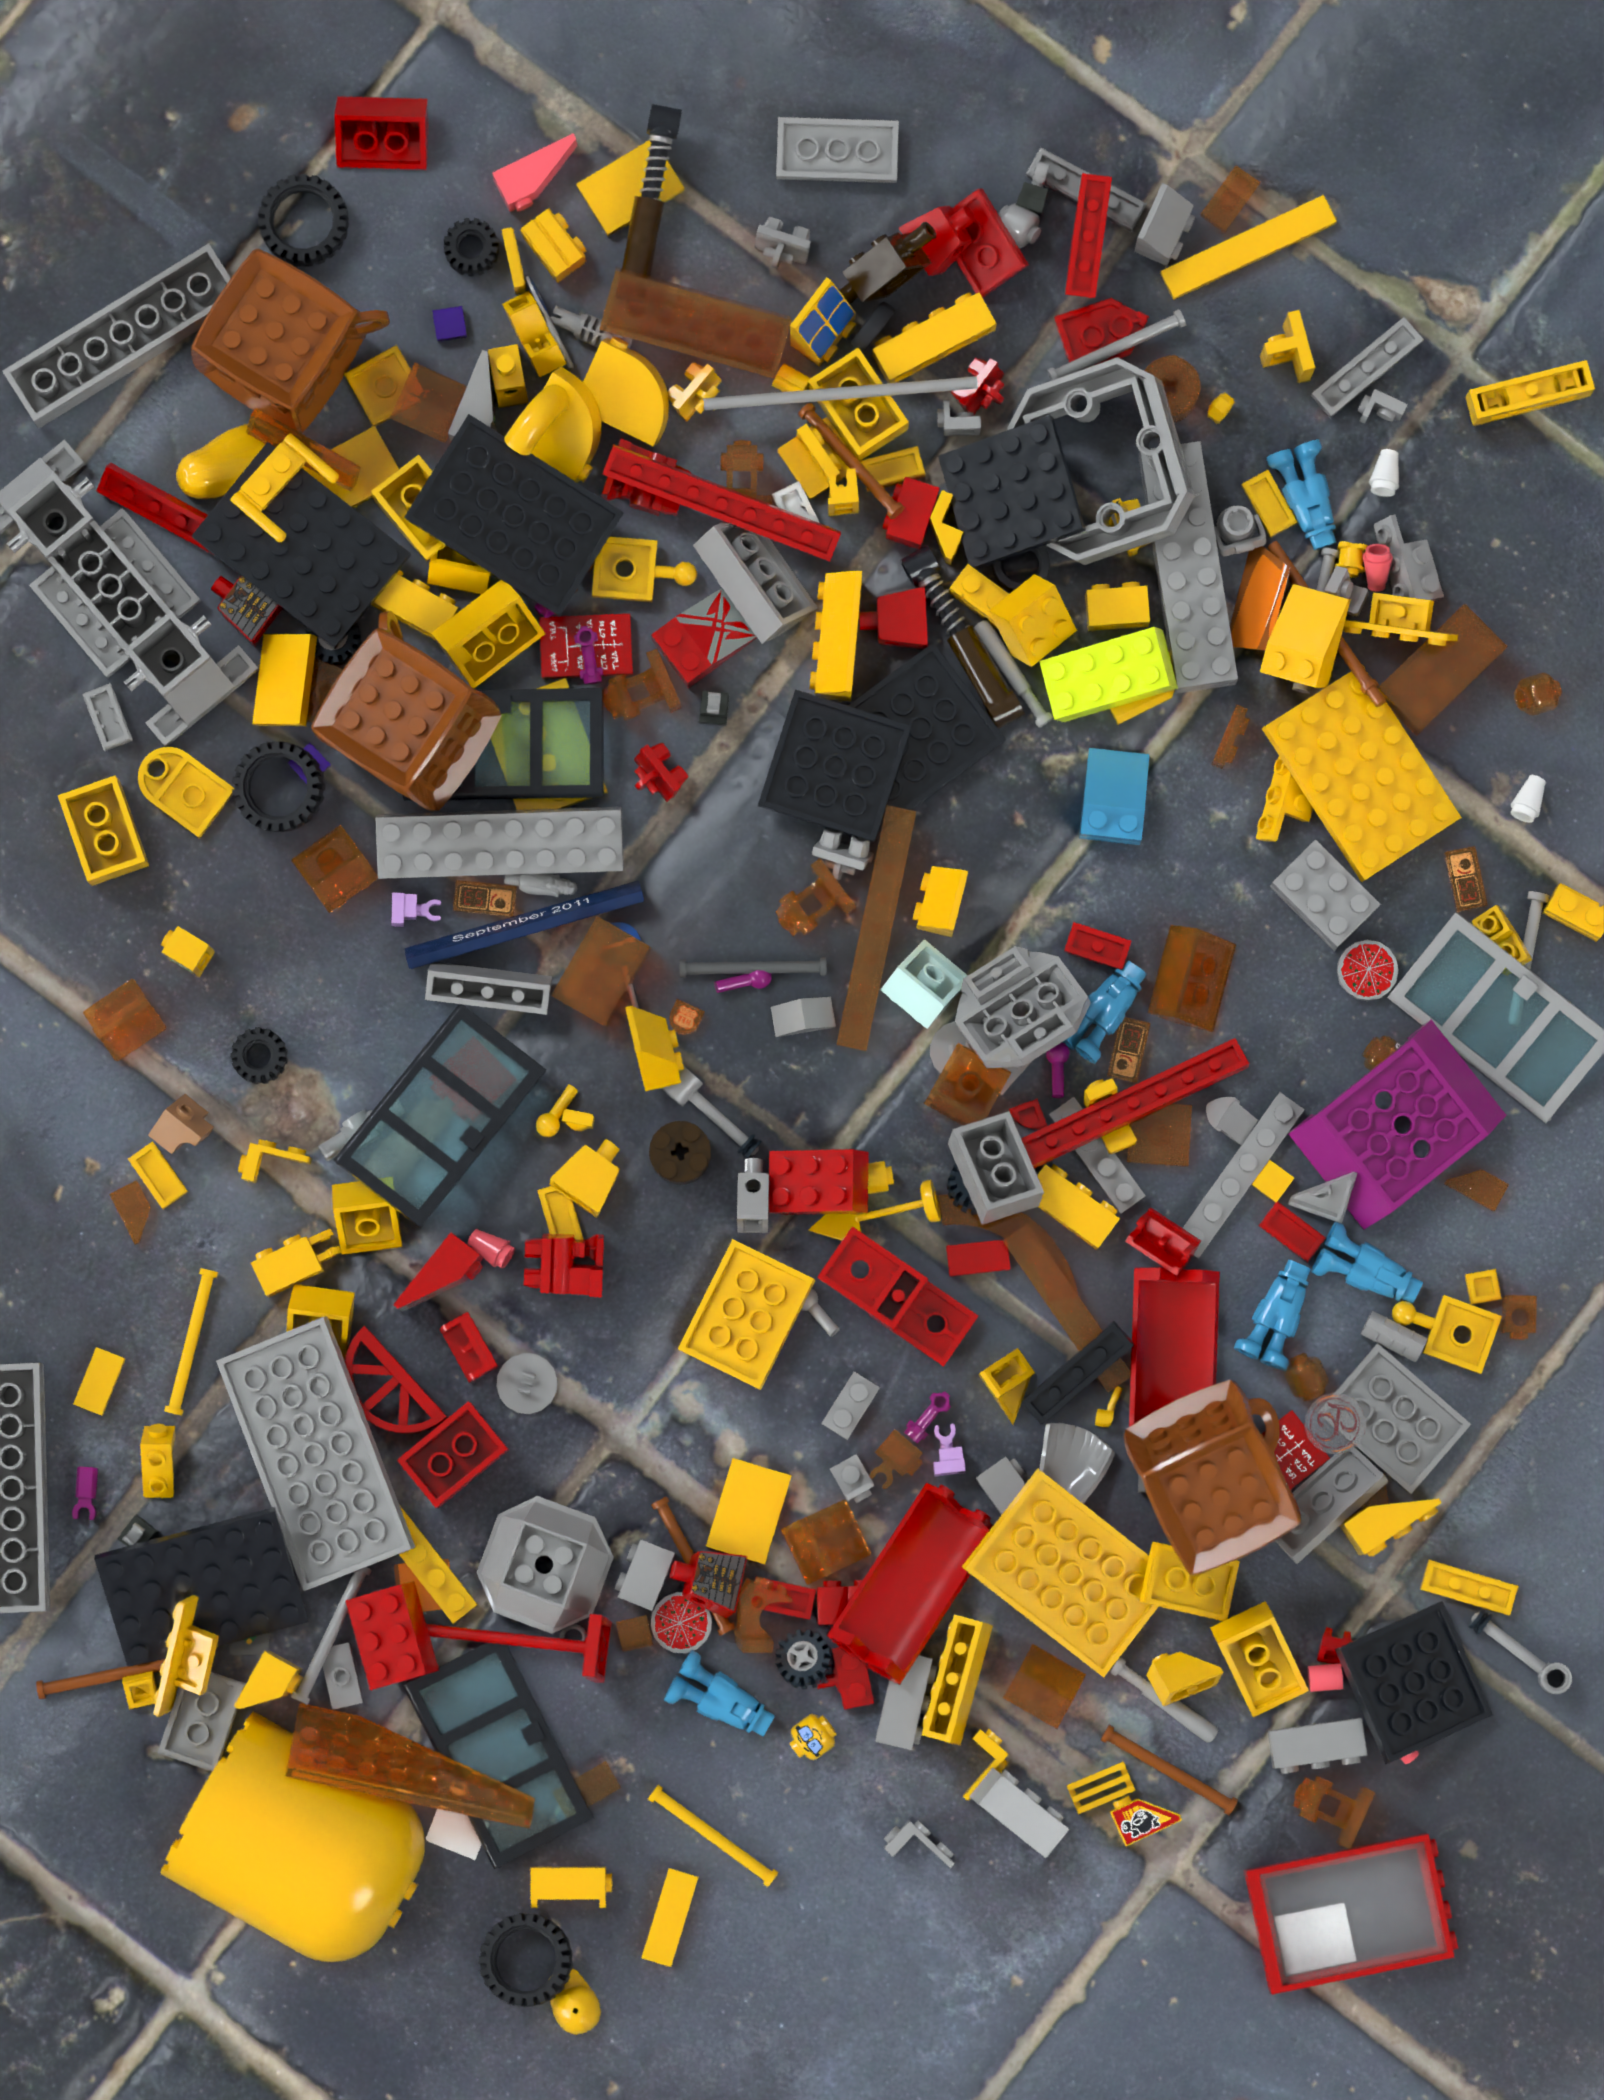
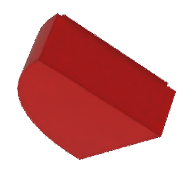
M1038 1099L1008 1109L1012 1118L1025 1128L1040 1130L1047 1126Z

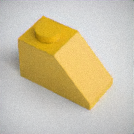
M1179 1651L1172 1655L1164 1653L1154 1658L1146 1676L1164 1707L1217 1686L1223 1671L1219 1666Z

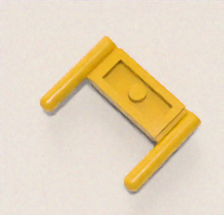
M292 433L285 437L283 442L274 449L240 487V490L230 499L233 504L277 542H283L286 539V533L262 513V510H265L304 466L305 462L330 483H335L339 479V474Z

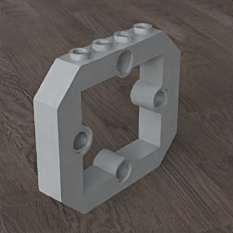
M1118 357L1027 389L1007 427L1010 430L1048 415L1056 419L1068 414L1079 422H1091L1099 415L1101 402L1134 391L1144 426L1137 434L1136 445L1140 452L1153 459L1164 499L1131 511L1116 503H1106L1097 511L1096 523L1085 526L1086 531L1047 544L1048 547L1083 565L1174 535L1195 497L1163 382ZM1086 398V408L1082 412H1077V403ZM1155 436H1159V446L1156 449L1150 450V440ZM1114 513H1119V523L1114 527H1110V517Z

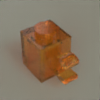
M894 1429L875 1451V1454L883 1462L871 1471L869 1477L873 1479L877 1473H884L887 1476V1481L883 1484L882 1488L885 1490L892 1484V1470H895L901 1477L906 1473L912 1476L923 1463L919 1459L923 1453Z

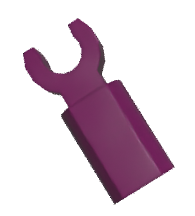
M77 1466L75 1497L78 1498V1503L72 1510L73 1519H79V1512L85 1507L90 1511L89 1520H95L97 1516L96 1507L92 1504L97 1494L98 1468Z

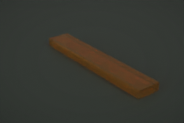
M1027 1223L1005 1238L1003 1242L1080 1351L1102 1329ZM1120 1357L1097 1378L1106 1391L1109 1392L1130 1378L1131 1371Z

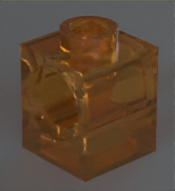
M1502 1296V1333L1509 1334V1339L1528 1340V1334L1536 1333L1537 1296ZM1515 1309L1525 1312L1527 1316L1525 1325L1517 1326L1513 1323L1511 1316Z

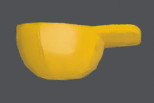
M572 1969L570 1979L564 1985V1989L550 2002L553 2015L561 2028L570 2034L578 2035L593 2029L597 2025L601 2016V2008L598 1998L577 1970ZM577 2008L578 2013L575 2014L573 2012V2009Z

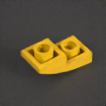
M1498 905L1493 906L1472 920L1475 927L1523 965L1533 960L1516 930ZM1506 967L1502 971L1507 976L1512 973Z

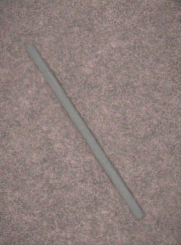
M977 376L713 397L703 398L705 411L978 389Z

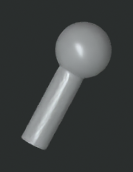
M811 1289L801 1310L809 1311L828 1335L832 1337L840 1328L818 1304V1295L814 1289Z

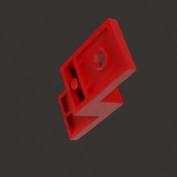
M853 1226L817 1276L819 1280L865 1310L874 1320L943 1367L978 1318L977 1314L930 1283L927 1277ZM864 1261L867 1263L869 1273L866 1277L856 1278L852 1275L851 1266L854 1262ZM933 1315L941 1316L945 1322L944 1329L938 1333L931 1332L927 1327L929 1317Z

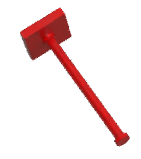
M590 1614L585 1641L426 1624L430 1637L583 1653L582 1676L591 1682L604 1683L612 1622L603 1615Z

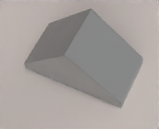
M831 997L803 998L771 1007L776 1037L836 1027Z

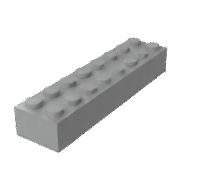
M208 243L7 367L2 372L39 429L198 331L231 277Z
M1201 441L1180 444L1195 497L1176 533L1152 542L1168 650L1178 689H1175V694L1236 685L1238 680ZM1140 452L1138 459L1145 503L1148 505L1163 500L1164 496L1153 459Z
M622 807L378 814L375 817L378 879L623 871Z
M0 1364V1613L51 1611L44 1364Z

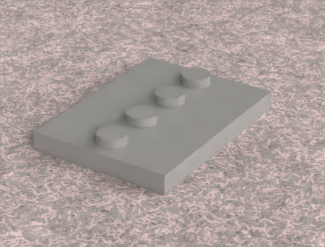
M1378 1343L1332 1395L1339 1397H1330L1349 1402L1356 1412L1344 1401L1337 1399L1327 1401L1331 1404L1342 1405L1337 1407H1348L1355 1413L1357 1419L1356 1430L1354 1432H1345L1341 1428L1340 1421L1344 1427L1351 1428L1354 1426L1355 1420L1351 1413L1340 1410L1338 1432L1349 1442L1355 1437L1358 1430V1414L1360 1420L1359 1431L1351 1444L1353 1443L1360 1452L1409 1494L1415 1491L1471 1425V1423ZM1326 1402L1317 1414L1328 1412L1336 1421L1337 1409L1329 1407ZM1321 1417L1334 1428V1424L1329 1417Z

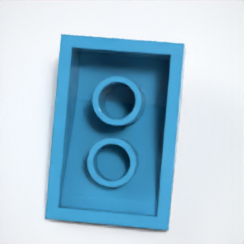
M1089 748L1079 839L1140 845L1143 832L1150 754Z

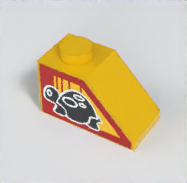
M1130 1796L1113 1802L1114 1809L1109 1811L1125 1846L1182 1821L1178 1813L1138 1798L1131 1800Z

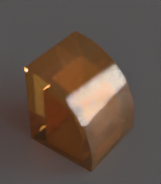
M647 1615L616 1622L623 1652L654 1645Z

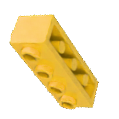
M979 292L974 295L966 293L955 300L956 305L946 310L944 307L934 310L928 315L929 319L920 324L914 321L902 328L903 333L892 338L891 335H888L875 343L876 347L872 349V356L887 383H898L995 331L997 323Z
M954 1614L947 1630L948 1639L945 1650L939 1659V1672L931 1689V1701L929 1709L923 1718V1731L921 1735L961 1745L993 1625Z

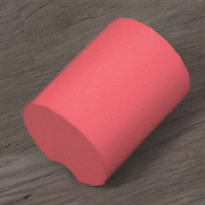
M1340 1663L1308 1666L1310 1692L1343 1690V1675Z

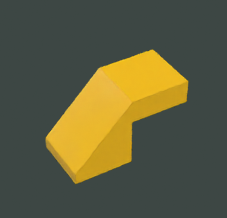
M942 490L930 516V526L945 563L951 565L962 541L963 531L943 523L950 508L953 494Z

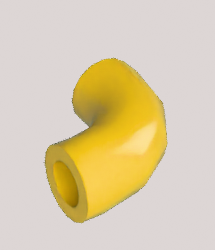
M549 385L540 391L516 419L504 437L505 443L519 454L530 455L550 425L567 409L569 405L567 392L558 385Z

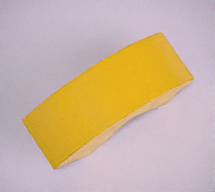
M530 291L502 303L517 337L539 377L566 365L561 350L551 335Z

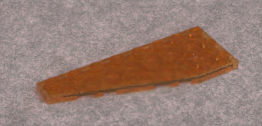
M299 1703L285 1776L530 1829L535 1803L534 1797L362 1716Z

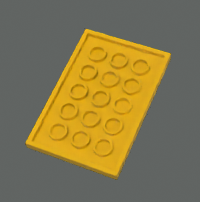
M1351 671L1267 724L1262 730L1360 881L1363 882L1462 817L1388 703L1385 702L1380 707H1376L1369 696L1362 693L1360 690L1362 686Z
M1039 1469L1031 1476L962 1566L972 1576L1103 1678L1158 1608V1606L1139 1602L1149 1555Z

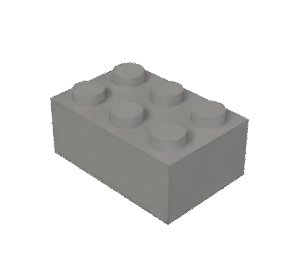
M1316 839L1270 885V888L1333 951L1381 905Z
M1009 1111L952 1129L948 1146L982 1225L1039 1206L1044 1191Z

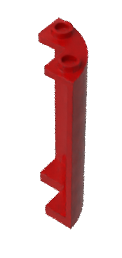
M1134 1268L1132 1341L1134 1346L1131 1351L1129 1427L1175 1400L1216 1384L1220 1272L1182 1270L1175 1275L1166 1268Z
M928 1483L924 1485L827 1635L853 1658L858 1657L861 1661L868 1664L867 1667L898 1685L901 1684L971 1575L962 1568L963 1564L993 1527L990 1523L991 1517L979 1509L973 1512L963 1508L954 1499L955 1493L941 1484L939 1487Z

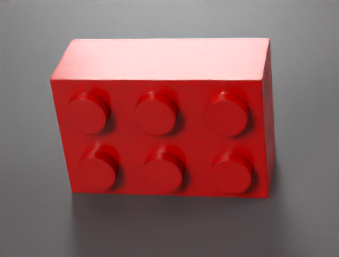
M856 1149L769 1151L768 1212L781 1215L868 1213L869 1152Z
M468 1401L399 1457L397 1461L434 1507L439 1508L507 1453L509 1448L474 1405Z
M414 1581L345 1600L370 1690L439 1671Z

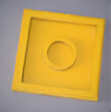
M397 345L344 373L372 426L375 427L427 399Z

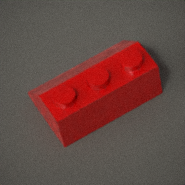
M337 96L334 113L336 167L427 170L428 99Z

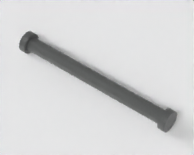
M820 957V961L686 962V959H680V978H686V975L750 974L756 970H763L768 973H820V976H826V957Z

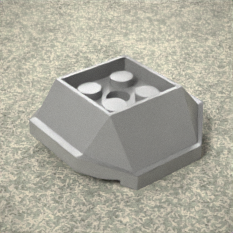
M1014 946L963 978L962 995L958 1004L955 1023L986 1068L1008 1067L1019 1069L1077 1033L1091 1002L1059 956L1042 952H1030L1028 949Z
M536 1496L498 1514L476 1573L494 1613L553 1634L590 1617V1614L594 1613L614 1556L596 1517ZM541 1556H549L553 1561V1568L547 1574L540 1573L536 1568V1561Z

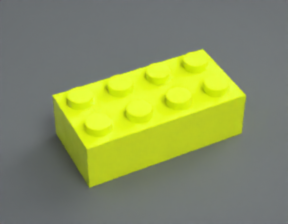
M1156 627L1039 661L1054 720L1060 722H1067L1178 689L1163 630Z

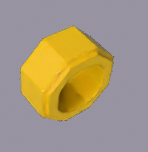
M1226 393L1220 394L1210 404L1207 417L1216 424L1220 423L1233 407L1235 399Z

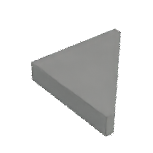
M1351 1172L1291 1195L1288 1205L1342 1223L1357 1173Z

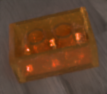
M596 916L551 996L607 1027L652 947Z

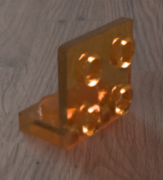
M845 1499L781 1529L807 1585L871 1555V1551Z

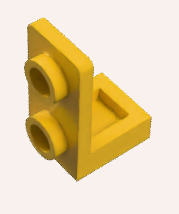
M1113 1078L1106 1081L1100 1079L1088 1085L1084 1092V1105L1086 1108L1117 1093L1118 1088ZM1129 1124L1101 1137L1109 1154H1114L1135 1145L1137 1142Z
M259 1139L258 1144L250 1143L247 1155L242 1154L238 1172L242 1173L241 1179L244 1181L256 1183L263 1154L311 1165L312 1158L305 1156L306 1150L289 1146L288 1151L276 1149L277 1143Z
M164 1424L144 1426L140 1448L143 1496L145 1498L174 1497L172 1452L176 1437L175 1426H166Z
M979 1729L972 1737L974 1741L995 1759L963 1794L967 1801L992 1767L1001 1773L1009 1763L1005 1760L1008 1753L999 1746L1003 1740L990 1729L985 1733Z

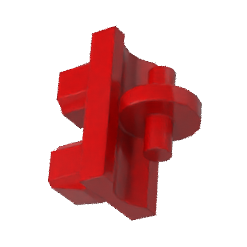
M974 358L969 365L968 373L972 377L977 376L978 389L951 391V394L960 403L965 412H971L975 415L981 406L987 409L992 401L999 405L1004 401V397L999 392L1004 386V383L1000 380L1005 374L998 367L999 364L995 360L990 358L986 362L979 358Z
M659 743L651 748L647 744L640 749V753L634 758V761L639 766L634 772L640 778L635 787L638 791L647 787L652 795L659 792L665 801L668 802L677 794L683 783L687 780L688 774L679 765L671 771H668L663 763L671 756L664 743Z

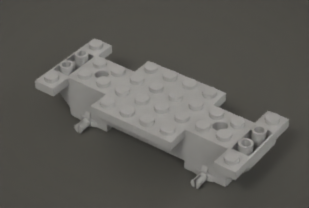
M64 439L44 457L39 458L0 490V535L16 523L20 533L6 543L10 549L16 553L17 550L29 541V543L37 547L52 565L29 586L107 678L111 677L127 662L132 660L138 671L123 681L132 692L146 680L168 702L164 708L145 722L162 744L167 747L259 671V668L239 645L218 663L213 661L201 646L198 638L201 633L212 626L204 615L191 627L179 620L201 602L194 591L123 508L101 526L97 524L84 508L81 500L86 493L94 488V485L87 477L73 489L64 484L68 478L85 465L83 460ZM61 517L64 519V524L60 529H49V523L53 518ZM171 654L180 656V663L174 668L165 666V660Z

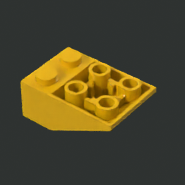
M1440 1499L1363 1507L1345 1520L1339 1527L1358 1555L1367 1554L1369 1557H1373L1387 1547L1386 1540L1391 1537L1394 1540L1399 1539L1413 1530L1410 1525L1417 1519L1419 1522H1424L1439 1511L1436 1506L1442 1502Z

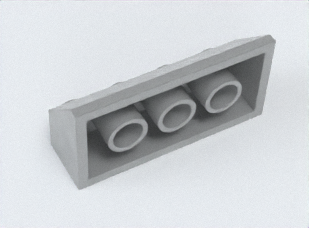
M723 521L714 525L693 545L761 644L780 636L818 609L769 538Z

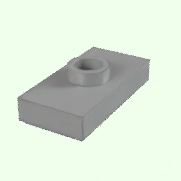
M111 683L82 694L104 751L133 741Z
M350 1642L332 1646L323 1664L332 1710L363 1703Z

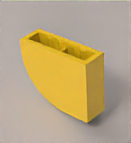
M614 336L611 339L606 338L601 341L583 383L595 398L602 422L651 446H655L659 443L664 433L669 416V398L665 383L654 365L641 354L628 348L629 344L626 341Z
M560 367L552 372L545 387L549 385L562 387L568 394L569 405L546 430L531 454L577 483L579 481L584 482L593 469L589 464L600 443L602 428L600 411L594 396L587 386L574 374Z

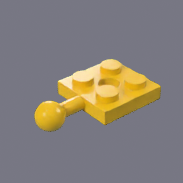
M609 537L594 562L592 597L653 602L655 578L674 579L679 585L689 586L695 582L697 570L690 562H681L675 567L657 566V540ZM622 561H628L634 567L632 574L627 577H622L616 572V566Z
M1446 1295L1442 1296L1435 1318L1416 1312L1413 1304L1407 1301L1398 1302L1392 1309V1318L1396 1323H1401L1402 1326L1414 1323L1430 1329L1422 1352L1423 1354L1477 1374H1482L1502 1316ZM1465 1326L1469 1329L1470 1339L1467 1343L1461 1344L1454 1339L1453 1333L1456 1327Z

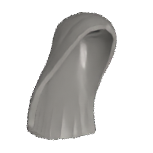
M1061 1422L1048 1423L1045 1425L1039 1470L1084 1504L1106 1474L1113 1461L1115 1452L1105 1441L1099 1439V1436L1084 1428Z

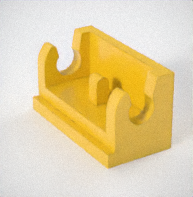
M856 468L847 469L846 487L843 484H840L838 487L835 474L831 475L829 480L828 516L859 513Z

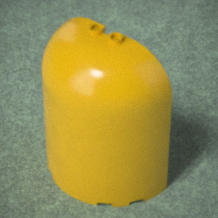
M252 1712L243 1724L245 1725L244 1729L238 1730L226 1749L230 1753L227 1758L222 1757L218 1761L179 1830L183 1837L182 1839H176L165 1859L168 1861V1864H164L161 1875L308 1958L324 1962H339L355 1958L371 1949L383 1936L388 1926L392 1928L396 1926L403 1913L398 1909L403 1898L409 1901L418 1886L413 1881L421 1868L425 1852V1837L421 1821L411 1804L396 1791L258 1713Z

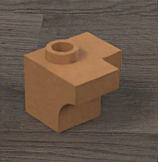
M184 1094L164 1110L148 1136L169 1153L173 1154L185 1143L197 1146L209 1136L214 1127L205 1120L209 1112Z

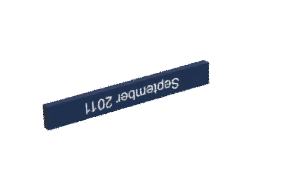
M639 880L404 948L409 969H414L644 901V896Z

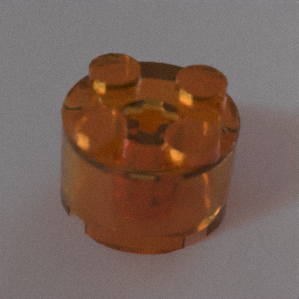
M1175 355L1161 357L1151 362L1144 371L1160 379L1164 387L1166 385L1175 388L1174 394L1170 391L1166 393L1173 421L1179 422L1185 419L1194 410L1200 394L1201 384L1197 371L1188 361Z

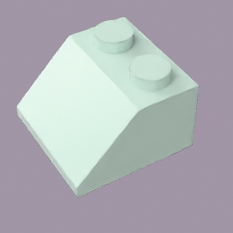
M924 939L896 968L881 988V991L928 1029L959 994L963 978L968 975Z

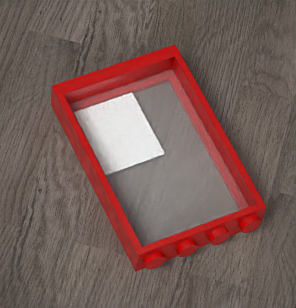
M1422 1833L1244 1870L1269 1993L1273 1995L1454 1958L1453 1950L1458 1949L1455 1931H1449L1447 1919L1452 1918L1448 1900L1443 1901L1440 1888H1445V1881L1442 1870H1436L1434 1858L1439 1857L1435 1838L1430 1839L1429 1834Z

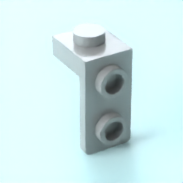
M908 1820L901 1829L895 1826L884 1838L887 1842L884 1849L892 1857L915 1834L946 1865L951 1868L955 1864L950 1859L954 1854L942 1842L936 1846L928 1838L931 1832L920 1821L913 1824Z

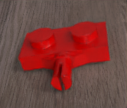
M840 1647L832 1648L834 1660L833 1674L825 1675V1681L828 1680V1682L817 1684V1689L836 1686L841 1694L844 1710L874 1704L866 1663L858 1657L853 1658Z

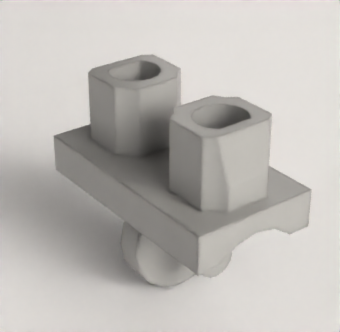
M769 217L764 225L759 224L754 248L763 251L764 256L773 258L771 267L778 269L780 261L792 264V261L806 264L811 241H809V229L798 226L794 228L792 235L781 232L783 222L773 217Z
M826 828L821 839L814 845L812 855L826 859L824 866L833 869L834 879L840 880L844 873L854 875L856 869L863 871L866 865L872 862L874 853L869 852V840L853 836L849 846L840 843L842 832Z

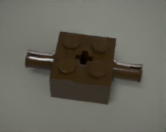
M923 222L912 233L900 235L897 232L888 237L886 234L878 237L871 243L873 248L867 253L861 252L849 260L850 266L843 271L848 283L839 291L849 304L858 297L861 302L889 297L931 264L922 247L936 238L935 230L929 223Z

